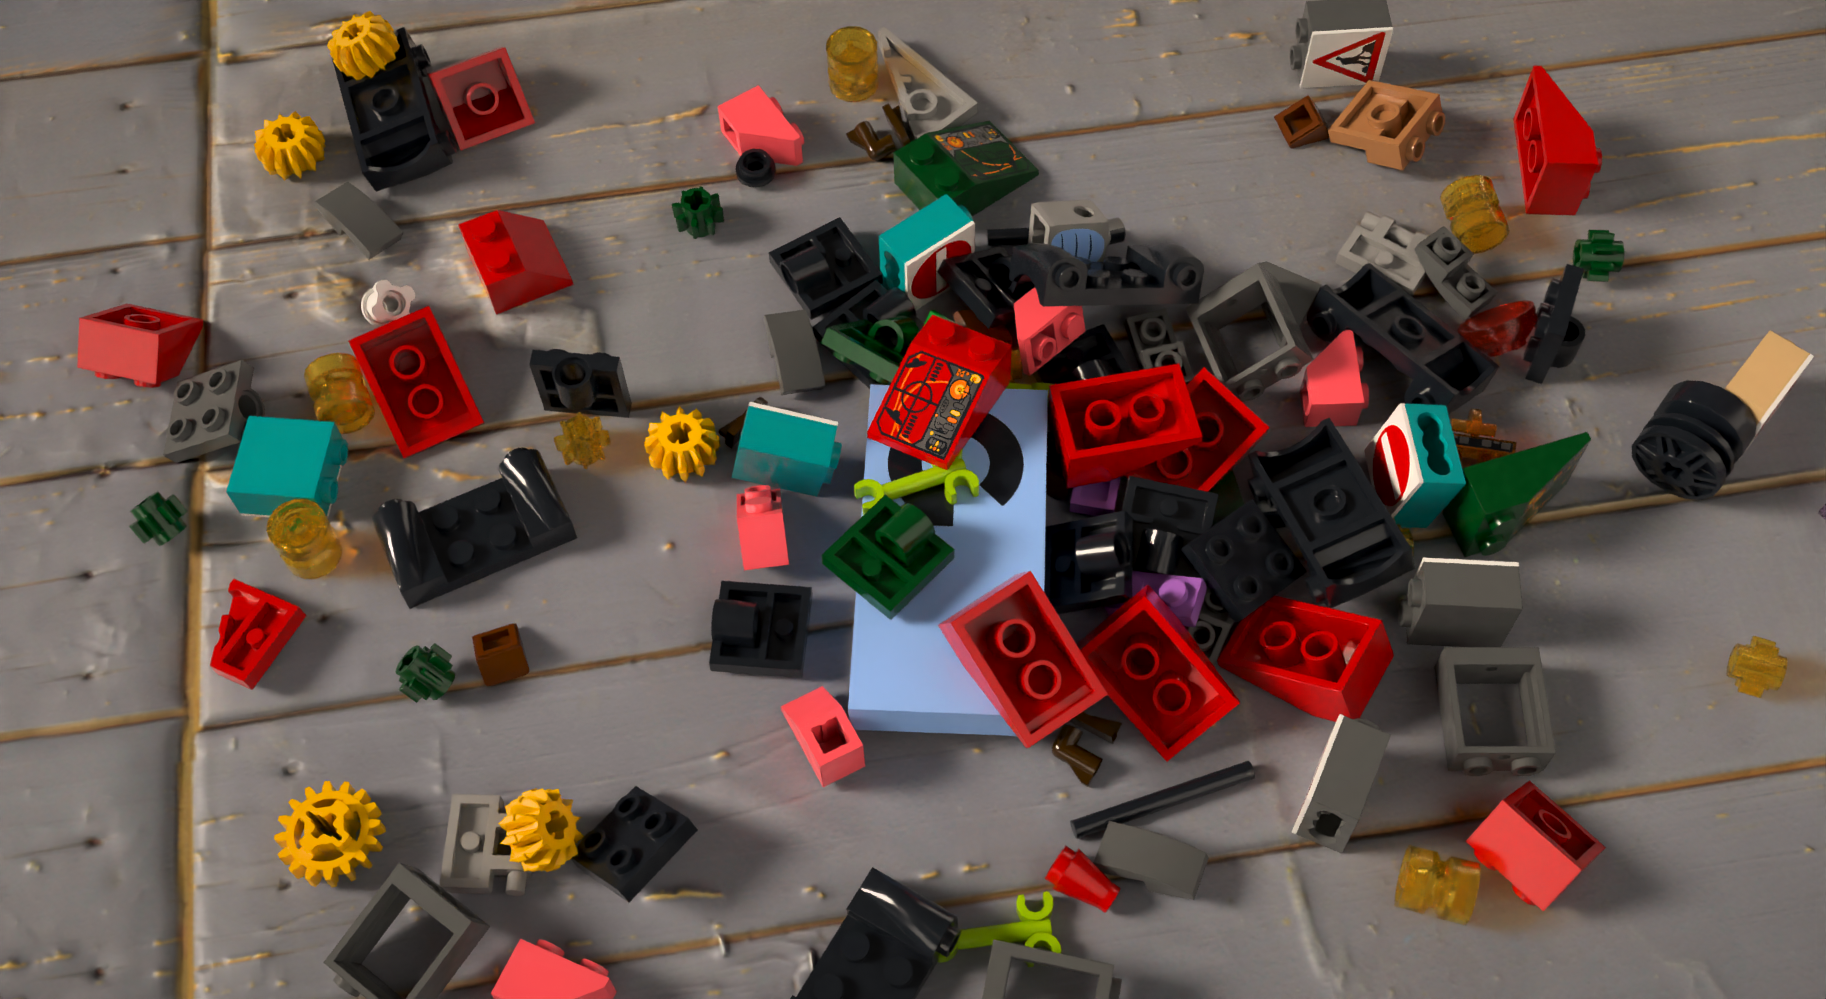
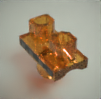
M1471 408L1467 420L1451 419L1452 431L1465 433V435L1453 433L1460 462L1462 457L1477 459L1478 464L1516 452L1517 442L1479 437L1480 435L1495 437L1497 431V424L1482 422L1481 409Z

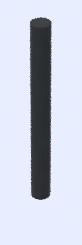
M1245 761L1071 820V828L1075 838L1079 839L1106 830L1109 821L1123 824L1255 779V772L1250 761Z

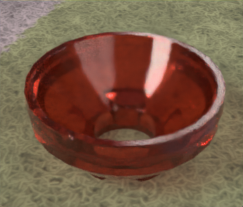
M1529 300L1503 304L1472 316L1461 323L1457 331L1473 346L1483 353H1487L1488 357L1500 356L1527 344L1526 339L1538 319L1534 302Z

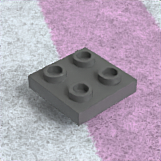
M239 360L178 381L174 391V402L166 432L167 438L163 456L178 463L241 442L248 416H265L263 401L259 394L251 388L254 367L243 360Z

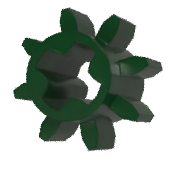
M701 186L687 191L683 190L681 203H672L678 231L683 232L687 230L694 239L710 234L714 235L716 223H722L725 220L719 194L710 195Z
M1588 230V239H1578L1574 245L1573 266L1584 269L1582 277L1587 278V281L1608 282L1609 272H1620L1622 269L1624 244L1622 241H1614L1615 234L1609 233V230Z
M157 491L130 511L137 521L129 527L144 544L153 538L159 546H162L187 527L180 517L186 514L188 510L176 495L173 494L165 499Z
M436 643L430 649L426 646L422 649L418 645L412 647L402 657L396 668V674L400 676L399 681L403 683L399 691L416 703L421 698L437 700L442 697L455 679V672L451 670L453 665L449 663L452 655Z

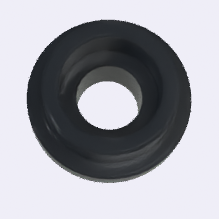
M761 149L745 151L736 163V176L743 185L748 187L765 186L774 179L776 174L774 160L767 152Z

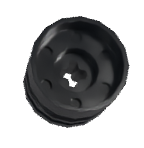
M1686 380L1673 385L1654 412V416L1651 417L1632 444V458L1638 470L1651 483L1666 492L1684 499L1703 500L1710 498L1720 490L1726 481V477L1734 469V464L1743 455L1755 437L1756 422L1749 408L1732 393L1722 387L1704 381Z

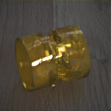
M847 26L836 30L830 35L826 43L830 90L838 99L846 102L866 100L874 95L879 84L877 41L871 32L861 27Z
M1482 175L1466 176L1454 181L1443 190L1440 200L1446 218L1451 221V232L1474 254L1491 250L1508 237L1510 232L1502 207L1499 206V200L1490 178Z
M331 353L317 358L307 366L304 372V379L312 401L315 402L313 408L318 421L335 422L340 434L358 431L372 421L375 409L369 391L365 386L366 381L356 357L346 353Z
M293 499L281 504L269 517L266 529L269 540L276 551L279 552L286 567L295 576L303 579H317L327 575L336 568L341 559L343 548L325 512L316 502L308 499Z
M1408 845L1398 875L1394 900L1395 907L1424 914L1429 909H1434L1437 918L1466 926L1472 915L1478 894L1481 874L1480 863L1455 856H1450L1447 860L1441 861L1436 851Z

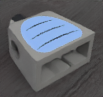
M1070 200L1031 204L1028 244H1049L1060 247L1075 257L1086 258L1091 262H1104L1107 245L1120 243L1125 240L1126 233L1122 220L1120 218L1108 220L1093 201Z

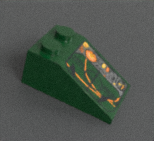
M990 121L928 132L893 152L894 183L919 210L947 194L958 206L963 205L971 216H974L1039 175V170Z
M1588 432L1462 468L1466 484L1443 509L1442 514L1464 557L1478 553L1484 556L1492 555L1506 547L1507 543L1567 484L1591 441Z

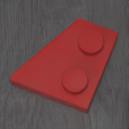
M233 579L228 589V592L233 596L229 615H222L218 630L220 639L214 646L210 667L218 675L253 690L307 615L299 606Z

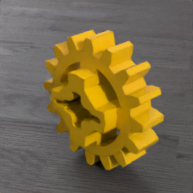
M324 781L322 792L318 794L310 786L305 788L307 799L302 803L291 799L288 803L294 810L291 816L282 815L278 818L280 824L286 829L285 832L274 835V840L281 848H284L278 853L279 858L285 865H290L288 870L297 879L305 876L308 883L314 887L320 883L322 877L325 878V881L331 888L337 887L339 875L345 874L351 881L356 880L354 868L360 864L370 869L373 865L367 857L370 851L381 852L383 849L378 839L374 837L386 832V827L381 820H378L382 815L381 810L375 802L370 803L371 798L363 788L355 793V789L346 781H344L338 791H336L330 781ZM322 827L328 832L332 831L338 834L341 840L336 839L333 835L330 837L327 834H323L320 828ZM360 828V834L356 841V832Z

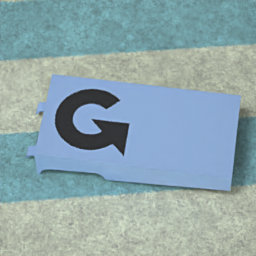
M870 384L867 431L890 385ZM1005 389L962 449V459L967 470L972 471L979 479V496L973 497L967 486L960 485L955 487L957 503L951 505L945 497V483L893 500L901 507L909 503L925 513L934 526L935 534L955 549L954 559L892 620L856 592L848 701L849 720L855 730L1017 736L964 668L938 625L1019 573L1031 571L1044 591L1048 390ZM867 438L864 479H872L882 485L933 468L928 462ZM870 495L864 496L862 504L874 500L875 497Z

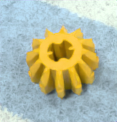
M371 11L365 12L361 17L358 14H354L348 22L342 21L343 25L340 29L334 30L331 33L333 38L327 44L330 55L334 59L333 62L338 69L344 72L347 77L353 76L356 80H360L366 75L372 78L380 69L385 70V65L396 59L394 53L400 47L397 37L393 32L394 29L389 22L384 20L381 15H374Z
M294 111L289 117H284L279 112L277 120H264V129L255 131L256 143L254 146L258 160L262 162L265 170L270 175L278 174L284 181L292 174L297 175L301 179L302 173L306 170L316 172V162L325 160V138L310 116L302 117Z
M680 406L676 411V415L673 416L662 411L660 416L661 423H649V437H646L644 442L646 453L650 455L649 461L654 470L662 469L663 476L667 480L677 473L680 474V478L685 483L689 477L688 473L695 472L703 477L705 472L704 465H715L717 460L716 451L720 447L719 436L716 435L713 421L710 418L702 419V414L697 408L688 415L685 414L684 409Z
M534 788L523 792L521 796L506 805L507 816L498 824L507 834L500 844L508 845L512 849L509 861L521 862L524 872H541L544 870L549 872L559 869L560 865H564L566 861L571 860L573 856L577 855L578 852L575 844L584 836L576 829V823L582 817L573 815L571 812L573 799H561L559 789L544 790L542 788L538 790Z

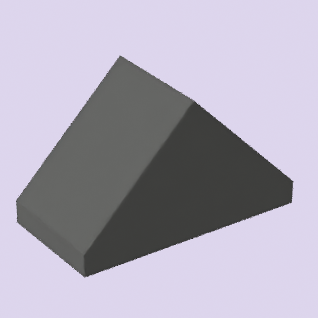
M1270 262L1259 263L1277 279L1302 333L1308 322V312L1322 285ZM1267 300L1261 306L1281 349L1287 345V342Z

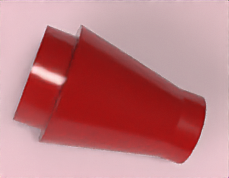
M1066 845L1045 876V879L1054 885L1052 890L1097 907L1104 913L1110 908L1121 889L1079 848L1075 852Z

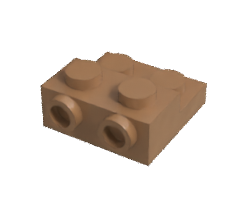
M1368 80L1328 129L1330 142L1365 150L1368 163L1404 170L1410 161L1418 162L1422 158L1425 142L1431 135L1439 136L1443 131L1445 114L1442 112L1440 94Z

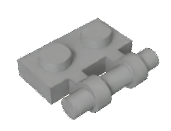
M1367 211L1360 226L1357 225L1338 252L1335 263L1354 273H1357L1365 264L1371 263L1394 283L1413 296L1426 276V272L1414 249L1417 244L1429 237V235L1417 231L1415 234L1396 225V220L1385 214L1379 217Z
M452 794L439 884L448 893L492 894L494 875L507 876L506 894L511 896L525 895L527 878L532 877V871L524 872L521 862L509 861L510 855H497L500 834H506V831L498 824L507 816V813H503L504 801L501 795Z

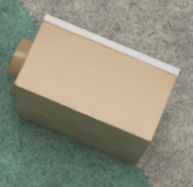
M1771 330L1725 388V390L1738 397L1753 415L1756 422V435L1751 443L1784 401L1814 357L1796 346L1792 341L1779 336Z

